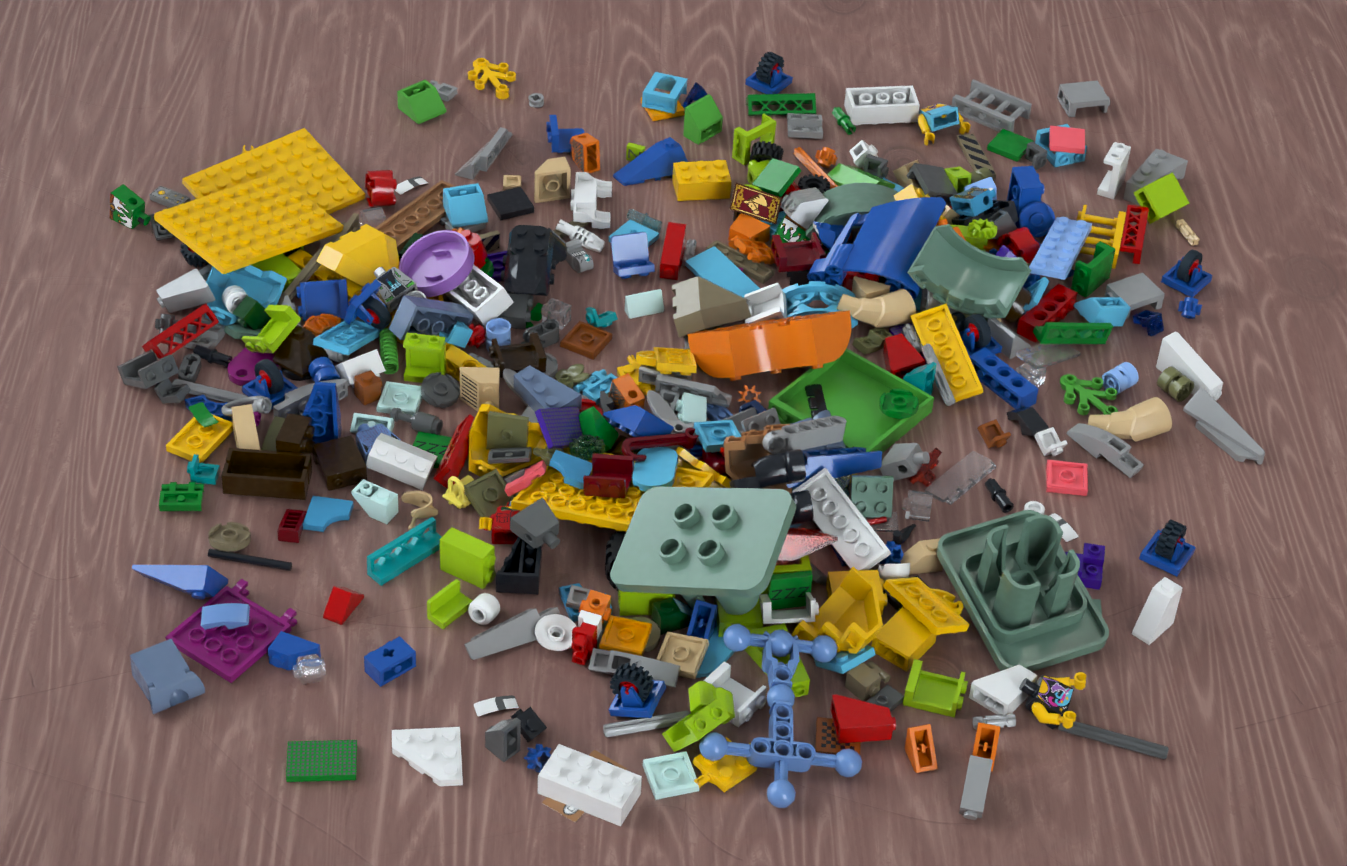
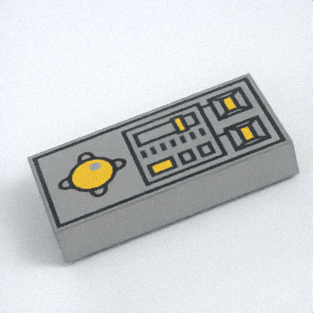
M161 185L149 194L150 200L169 208L190 201L189 196Z

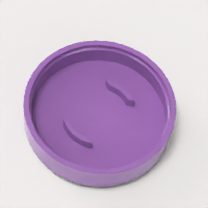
M451 230L436 231L421 237L405 251L399 263V270L415 281L418 291L424 293L426 297L439 296L453 290L467 278L474 265V252L462 234Z

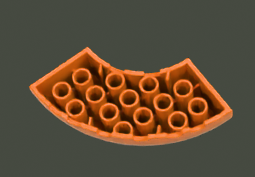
M850 310L793 316L784 319H771L750 324L745 323L721 327L709 331L705 330L690 333L687 336L690 351L693 353L697 365L706 374L715 378H730V381L741 380V376L766 371H770V374L781 373L782 369L803 366H812V369L823 368V364L837 360L845 352L850 340L851 315Z

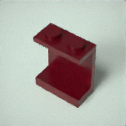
M593 454L591 476L584 475L583 477L584 496L625 499L632 482L634 456Z

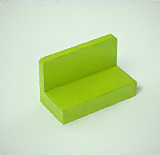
M455 579L427 601V619L441 629L446 628L467 612L470 603L473 601L460 592V581L458 579Z

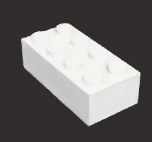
M913 85L846 88L844 102L847 115L850 117L853 125L918 122L920 104Z
M473 265L470 274L460 285L445 293L451 301L462 304L474 314L473 318L485 328L488 321L497 318L514 303L504 287L475 265Z
M558 744L538 775V794L621 826L641 794L642 776Z

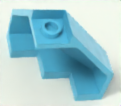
M252 265L224 275L212 266L206 283L216 300L207 303V305L219 320L218 324L224 326L231 325L236 322L237 318L227 310L222 301L223 291L227 287L233 285L240 286L249 297L258 301L266 309L268 305H277L287 278L272 270L262 271Z

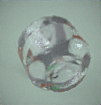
M317 654L299 656L296 660V665L292 666L294 679L299 678L302 685L321 682L323 676L326 675L324 659L320 658Z

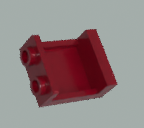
M812 232L810 241L782 243L780 235H772L771 252L778 272L810 270L815 260L826 258L825 250H822L821 239H818L816 232Z

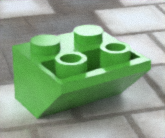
M426 79L397 91L398 109L417 124L424 123L446 113V108L436 87Z
M710 94L685 107L683 136L699 145L722 131L723 116Z

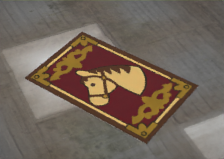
M735 183L730 209L777 224L782 198Z

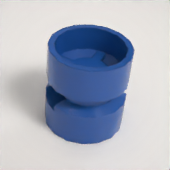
M320 357L309 365V374L314 382L341 379L330 358Z

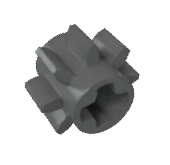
M161 314V318L155 320V328L159 330L160 334L178 322V320H175V315Z

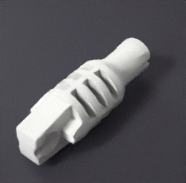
M560 219V224H557L556 230L568 235L570 240L579 239L582 242V246L599 253L602 251L605 241L580 226L574 227Z

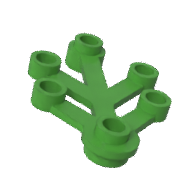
M1072 374L1063 375L1060 378L1061 387L1066 391L1064 395V402L1066 404L1072 405L1075 403L1076 394L1073 391L1079 393L1077 412L1080 415H1087L1089 413L1090 405L1087 404V400L1101 410L1103 415L1118 412L1115 406H1107L1098 399L1115 400L1117 397V390L1114 388L1099 391L1103 387V379L1095 377L1092 381L1080 380ZM1083 387H1090L1095 390L1085 389Z

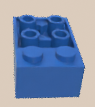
M636 405L603 413L605 417L609 418L608 422L633 437L671 434L674 429L670 424Z

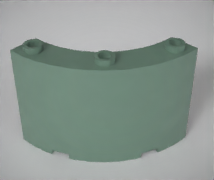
M851 183L832 188L822 193L829 201L814 221L845 226L850 217L856 213L861 215L868 214L872 207L896 201L893 195L897 194L898 191L873 183ZM813 223L806 230V236L810 239L812 232H816L813 228ZM862 225L852 226V229L861 228Z
M950 224L933 228L907 273L919 287L929 290L933 293L932 297L942 304H947L948 307L968 315L976 313L983 315L984 318L997 319L1006 318L1031 269L1022 257L1008 258L996 256L974 247L959 236Z

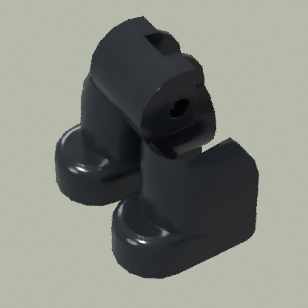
M795 449L759 458L751 464V467L755 468L756 476L729 481L730 488L764 489L770 486L802 482L806 479V468L801 449ZM803 490L791 493L790 495L796 503V511L790 526L813 521V506L809 491Z

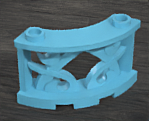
M809 281V284L800 286L794 284L782 289L786 295L787 317L839 311L837 306L842 294L855 297V294L845 287L837 284L835 286L827 285L823 281ZM813 300H818L829 305V307L811 308L807 305ZM851 316L852 329L858 325V320Z

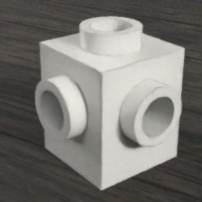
M863 140L849 151L854 159L853 162L858 168H864L868 154L878 157V150L872 144L869 146Z

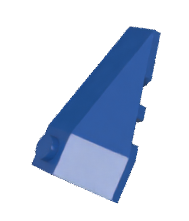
M315 382L302 416L312 418V426L315 427L313 441L316 444L341 437V413L336 383Z

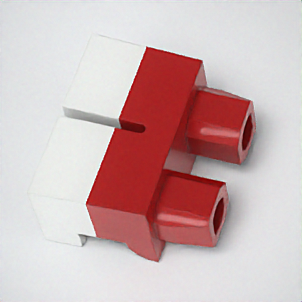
M583 610L580 611L578 627L572 629L573 663L585 665L587 659L591 660L593 648L599 649L602 638L601 615Z

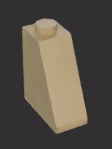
M252 404L231 407L236 448L260 450Z

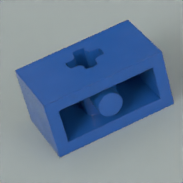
M400 636L364 656L365 672L380 687L416 667V651Z

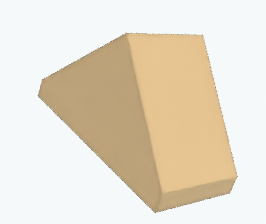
M854 276L852 292L858 299H872L888 294L890 292V285Z

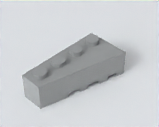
M1155 149L1127 181L1123 199L1139 205L1133 194L1135 191L1172 172L1176 179L1181 180L1185 176L1188 160L1167 153L1164 150Z

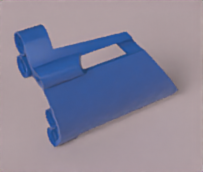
M940 197L911 198L872 207L868 214L861 215L856 213L852 215L827 257L814 261L807 275L808 280L823 281L827 285L835 286L837 284L841 286L847 271L870 273L886 277L885 284L890 285L889 293L899 289H906L913 300L916 299L921 287L918 286L907 272L936 226L946 206V202ZM862 225L854 243L843 244L851 227Z

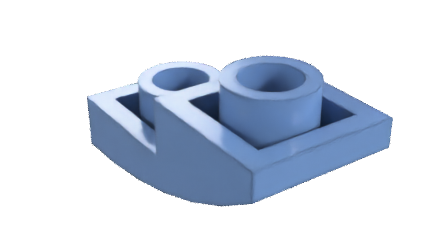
M227 603L202 607L201 626L206 630L223 625L228 629L249 625L250 606L241 603Z

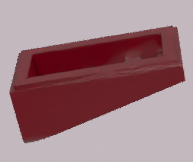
M286 509L278 527V541L299 543L307 511Z

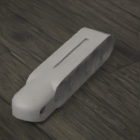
M829 416L785 425L780 430L767 433L763 438L762 445L770 453L777 454L789 450H804L841 442L844 437L847 421L840 416Z

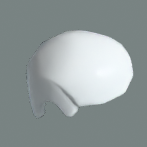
M910 563L879 565V576L883 578L884 582L889 579L908 578Z

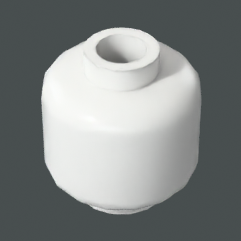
M488 593L478 595L469 605L468 612L470 618L480 625L489 624L500 612L498 600Z

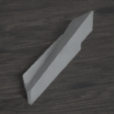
M500 127L494 137L465 163L455 175L473 180L480 170L487 172L511 138L512 132H508V129Z
M642 365L639 367L638 382L656 385L655 392L660 393L661 389L680 393V397L686 392L707 397V403L728 408L730 406L732 395L720 391L716 386L694 382L674 374H661L660 371H657L652 366Z
M1200 388L1183 408L1184 412L1198 420L1195 428L1234 460L1244 462L1245 459H1251L1261 465L1264 460L1265 451L1203 388Z

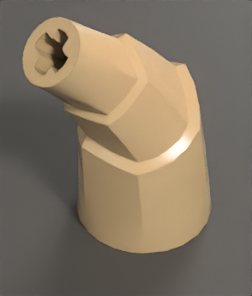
M899 289L872 299H858L842 294L837 306V310H850V315L854 319L874 325L875 328L911 323L910 316L916 314L914 300L906 289Z
M1153 397L1130 407L1126 411L1113 412L1110 415H1090L1088 425L1103 429L1120 439H1133L1136 442L1170 431L1172 418L1166 404L1160 398Z

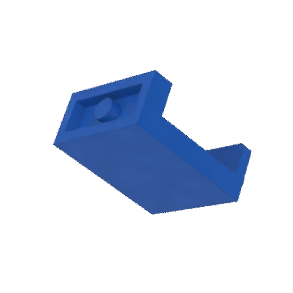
M347 279L300 282V287H296L297 298H301L302 306H298V313L300 317H303V321H307L311 316H318L320 314H331L342 319L345 318V310L349 306Z

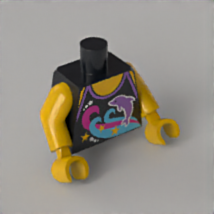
M1078 672L1075 674L1074 679L1042 675L1035 683L1025 678L1019 689L1028 694L1025 705L1026 709L1033 713L1040 723L1046 724L1051 729H1054L1060 723L1066 729L1071 728L1073 722L1076 721V713L1068 711L1074 690L1071 686H1074L1077 690H1083L1086 686V674Z

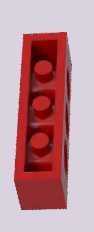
M1058 283L1040 299L1038 305L1027 311L1019 319L1017 334L1036 343L1038 340L1033 333L1034 327L1044 326L1046 322H1059L1061 319L1063 320L1067 313L1075 309L1074 303L1077 302L1078 292Z

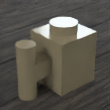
M869 661L867 665L861 663L847 672L845 688L865 702L880 691L881 680L887 683L891 676L873 661Z

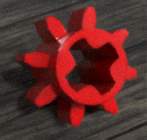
M471 323L468 327L473 330V333L467 345L470 347L475 345L478 348L486 341L484 338L486 331L480 324L474 326Z

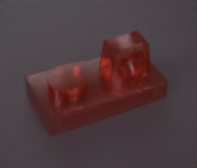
M937 447L929 453V463L923 464L918 472L908 480L912 484L920 481L926 487L931 485L936 478L931 470L939 463L938 457L942 452Z

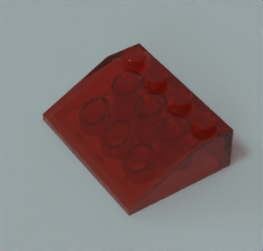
M789 527L777 564H788V560L796 561L837 542L838 537L812 528Z

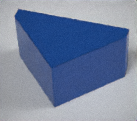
M696 599L687 635L710 640L716 627L718 605Z

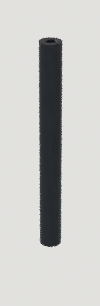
M215 549L208 550V557L288 571L292 569V562Z

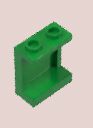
M1100 241L1096 244L1094 257L1090 263L1086 264L1078 260L1075 265L1071 290L1087 298L1109 279L1115 248Z

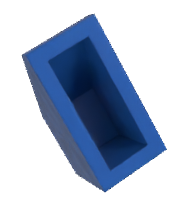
M280 631L268 648L269 664L289 671L300 668L301 664L312 665L319 663L321 660L320 644Z

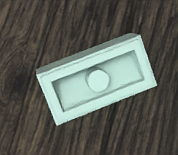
M657 289L625 296V312L627 316L632 319L664 312L662 290Z
M354 413L350 432L357 433L358 427L365 423L369 427L382 424L392 432L395 421L393 418Z

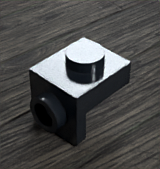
M531 707L524 712L522 709H519L511 716L512 719L518 718L521 720V735L528 743L547 728Z

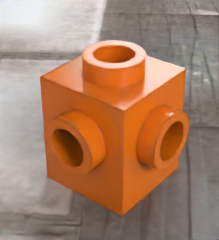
M590 590L587 599L582 600L579 612L583 610L601 615L603 626L604 621L609 620L612 612L610 608L611 596Z

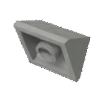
M988 318L987 323L990 327L991 336L1002 346L1001 352L1009 359L1032 348L1030 344L996 318Z

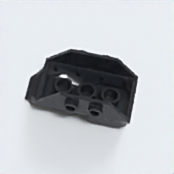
M517 225L509 233L507 255H503V267H505V270L501 271V282H503V287L507 293L548 296L550 285H554L555 274L552 273V270H556V259H553L554 235L546 227Z

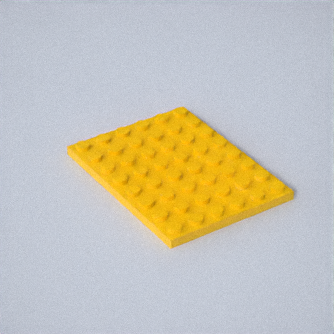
M305 128L182 178V184L198 199L275 173L328 214L365 199L366 195Z
M275 173L154 213L155 221L223 275L338 234L344 227L339 221Z
M577 447L563 448L564 453L591 463L593 454H609ZM547 466L546 472L541 477L533 479L531 481L532 484L521 490L511 501V508L522 511L543 498L556 518L560 520H571L580 524L586 523L600 528L606 527L616 531L627 532L638 502L645 492L639 490V487H635L633 482H631L625 499L584 496V489L564 483L563 475L557 469ZM677 467L672 487H709L714 481V473Z

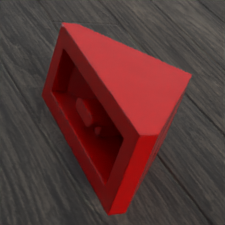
M333 586L323 618L343 625L364 599V594L346 587Z

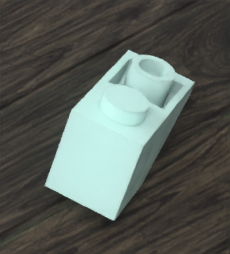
M364 479L351 491L353 497L369 517L382 523L388 524L399 512L398 494Z

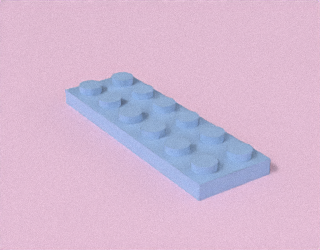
M1056 217L1029 266L1031 269L1030 273L1065 280L1091 232L1092 223H1087L1084 220H1071L1067 217Z

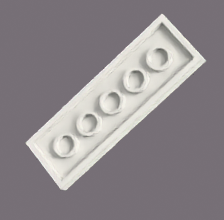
M826 468L792 491H809L813 506V521L850 569L854 567L858 571L869 570L891 554L884 542Z

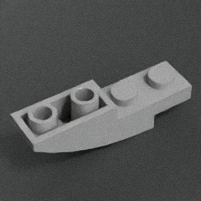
M346 379L320 381L336 383L338 400L348 396ZM315 383L285 393V400L273 406L274 417L286 418L288 413L297 415L300 410L304 411Z
M1078 423L1066 433L1096 459L1101 455L1104 456L1129 478H1132L1144 466L1143 463L1129 453L1132 448L1129 444L1103 429Z
M593 648L589 664L590 671L614 675L616 669L621 664L630 663V666L635 663L638 668L640 666L644 667L643 671L648 670L650 672L648 676L652 675V680L664 681L666 686L676 688L680 671L679 665L619 651Z

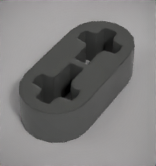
M187 354L184 356L179 367L178 379L193 383L196 381L201 370V358L199 355Z

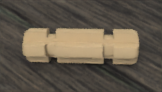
M1184 219L1177 220L1175 226L1191 246L1198 245L1200 239Z

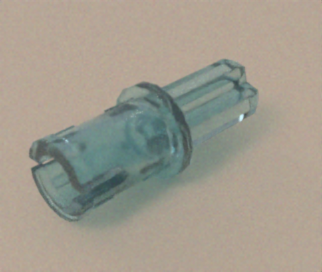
M630 209L627 213V219H631L656 232H659L662 227V221L649 217L647 213L642 214L633 209Z

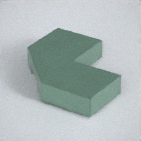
M239 324L225 325L224 332L235 339H241L243 336H257L262 329L253 330L248 327L243 328Z

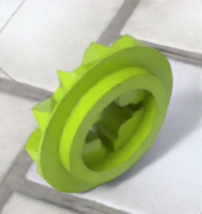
M974 219L969 223L968 232L977 239L988 240L997 235V226L994 225V222H989L988 219Z

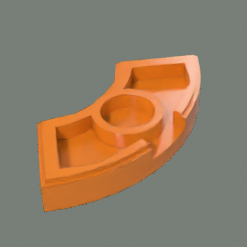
M331 314L311 316L302 327L313 332L315 337L341 323V318Z

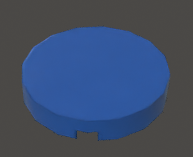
M1040 201L1028 203L1019 214L1020 227H1027L1033 237H1041L1048 234L1056 219L1052 208Z

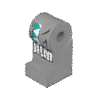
M579 239L566 242L567 257L565 260L577 273L593 269L592 257L582 248V242Z

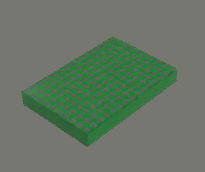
M357 740L288 741L286 782L356 780Z

